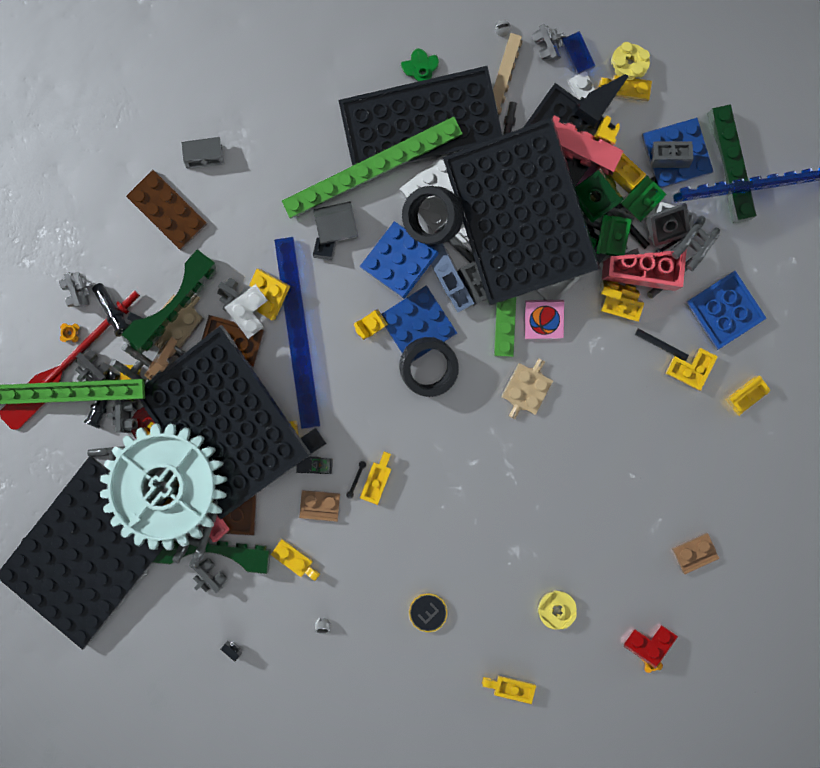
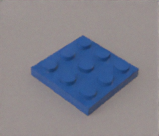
M698 118L642 133L650 165L653 155H651L653 142L692 141L693 161L689 168H652L656 184L660 188L714 172Z
M394 221L360 267L405 299L439 252L428 244L414 240L404 227Z
M736 271L731 272L686 302L717 350L767 319Z
M427 285L382 313L383 318L388 324L385 328L401 353L414 340L432 337L445 342L457 334ZM425 349L421 351L414 357L412 362H414L415 360L422 357L423 355H425L433 349Z

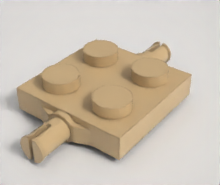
M173 294L172 297L168 300V302L164 305V307H165L166 305H168V304L172 301V299L175 297L174 294ZM196 294L191 297L190 304L178 312L179 315L174 322H169L163 335L154 344L161 349L171 337L178 341L176 346L179 348L184 345L204 320L194 308L201 299Z
M538 358L534 368H528L518 363L501 396L514 406L508 415L509 417L516 420L520 409L527 410L536 415L553 380L545 377L540 372L545 361Z

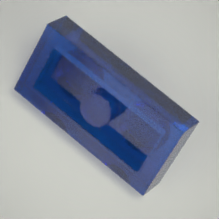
M580 31L562 39L577 75L595 67V63Z

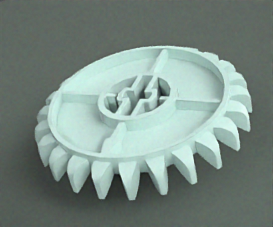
M153 424L150 429V435L147 434L144 428L137 429L136 440L126 435L123 438L125 448L114 447L112 449L116 457L115 461L106 460L104 463L105 467L110 470L109 475H102L100 478L101 482L108 484L107 489L100 492V497L109 498L110 503L105 505L103 510L105 513L114 512L115 516L110 522L111 525L114 527L122 524L124 527L121 535L124 538H128L134 533V544L137 546H141L145 539H148V545L151 550L158 549L160 540H162L166 550H173L174 538H176L181 546H188L187 533L195 538H202L203 535L198 525L213 527L214 523L207 516L208 512H222V509L213 503V499L225 498L227 495L225 492L215 489V485L227 481V477L214 475L213 471L223 465V462H209L208 460L215 452V448L207 447L200 450L199 447L202 445L204 437L197 436L189 441L191 433L189 428L182 429L178 436H176L175 424H169L165 428L164 434L161 432L159 424ZM165 469L161 476L155 475L159 470ZM162 482H167L165 485L168 488L167 492H161L164 488L161 485ZM168 498L174 499L170 504L163 506Z

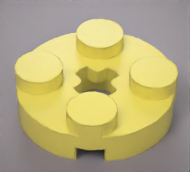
M624 42L614 51L611 65L613 64L614 72L619 77L626 74L629 76L626 80L641 78L647 73L650 66V53L639 45ZM627 59H631V60H633L635 63L628 64V60H627Z
M554 590L545 594L539 602V617L543 624L550 629L568 628L576 619V603L566 592ZM562 606V614L557 613L554 615L553 607Z

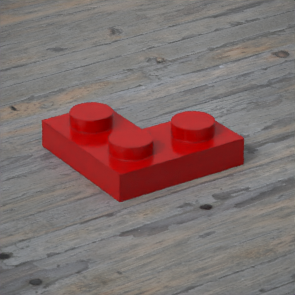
M662 625L651 640L634 629L623 647L656 669L678 636Z

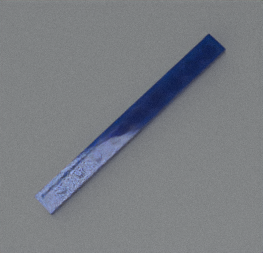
M813 168L805 169L796 174V171L784 173V176H779V173L768 175L764 179L761 176L750 178V181H744V178L733 180L731 184L722 181L715 183V186L709 187V184H702L697 186V189H691V186L679 189L680 192L673 195L674 203L820 181V168H818V171H813Z
M294 237L274 239L280 280L290 285L283 305L301 429L319 427L321 425Z

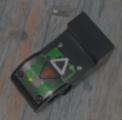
M308 456L297 464L296 473L332 474L333 459Z

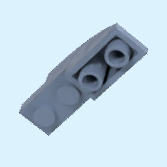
M444 244L430 245L439 252L431 265L456 311L460 312L475 304Z

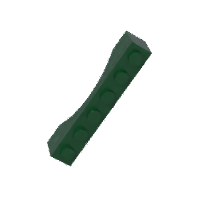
M731 104L712 108L707 114L711 132L718 145L724 166L732 223L751 220L757 215Z
M197 249L185 262L183 281L172 301L157 313L143 319L134 320L121 334L123 341L140 354L144 351L147 352L153 346L155 338L163 335L169 322H174L179 315L178 312L190 304V298L202 290L207 279L210 280L215 275V262Z
M173 540V550H166L164 548L152 563H174L172 559L179 547L177 540ZM208 540L205 553H214L228 557L241 565L247 572L262 574L269 572L271 549H266L267 545L255 544V547H247V543H236V546L228 545V541H217V544L209 543ZM189 544L188 550L183 557L194 554L197 547Z

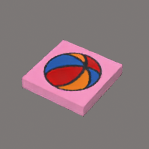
M525 300V339L564 338V300Z

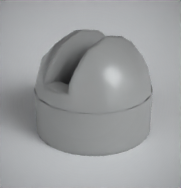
M500 20L495 27L496 33L502 37L507 36L511 29L509 22L506 20ZM503 25H507V26H508V27H503V28H500V29L498 28L499 26H503Z
M319 618L315 623V632L329 633V620L324 618L322 621Z

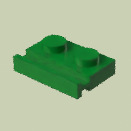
M646 175L620 204L638 222H642L667 194Z
M604 215L596 251L597 254L601 253L609 256L625 255L632 219Z

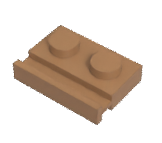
M171 337L162 349L159 350L144 375L146 378L151 380L159 370L161 372L165 370L169 364L166 360L168 358L171 359L176 352L174 348L178 342L176 339Z
M302 490L299 518L338 522L340 493Z
M704 533L672 548L683 574L692 572L720 559L708 533Z

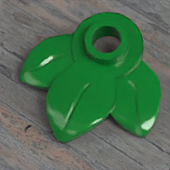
M419 48L412 52L411 60L401 62L403 72L407 76L414 77L417 82L431 79L433 71L439 66L437 55L428 57L426 52Z

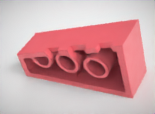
M553 116L566 158L571 160L576 158L580 160V164L589 168L590 166L596 167L598 170L601 168L605 175H612L623 150L601 139L597 142L592 134L584 131L579 133L574 125L570 123L562 124L559 122V117Z
M687 249L678 259L672 256L674 251L609 257L603 261L602 280L676 291L683 287Z

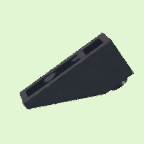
M625 74L590 92L586 98L581 97L576 104L578 109L575 115L594 127L629 76Z

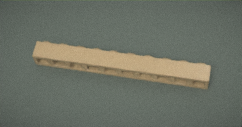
M510 33L493 88L499 115L502 111V108H500L501 103L504 104L506 98L504 93L509 88L507 83L511 81L513 75L510 74L511 70H514L516 65L514 60L515 58L518 59V47H521L523 42L521 40L522 36Z

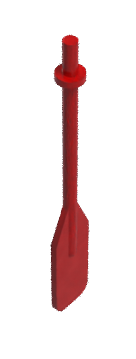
M134 290L122 303L118 301L116 303L117 310L128 314L129 310L127 308L140 296L139 293ZM107 318L59 366L36 374L28 383L60 382L64 371L77 359L76 356L80 352L83 353L111 325L107 322ZM46 402L6 404L0 410V418L9 428L18 430Z

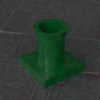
M601 168L575 187L581 209L592 223L624 200L616 189L614 179L609 175H605Z

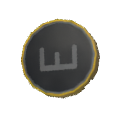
M425 593L419 595L410 605L409 616L412 624L424 632L438 630L443 626L447 618L446 604L436 594Z

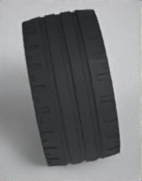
M424 186L413 191L405 200L402 209L403 226L406 232L420 243L429 245L442 244L451 240L460 231L464 218L463 206L459 198L452 191L440 186ZM430 196L441 198L448 211L445 227L441 232L433 235L426 233L422 229L418 219L419 207Z
M423 337L414 340L404 349L400 358L399 369L404 383L411 391L424 397H436L452 388L458 376L459 364L454 351L445 342L437 338ZM425 349L438 350L444 354L447 360V369L444 376L434 384H420L411 374L410 366L412 360Z

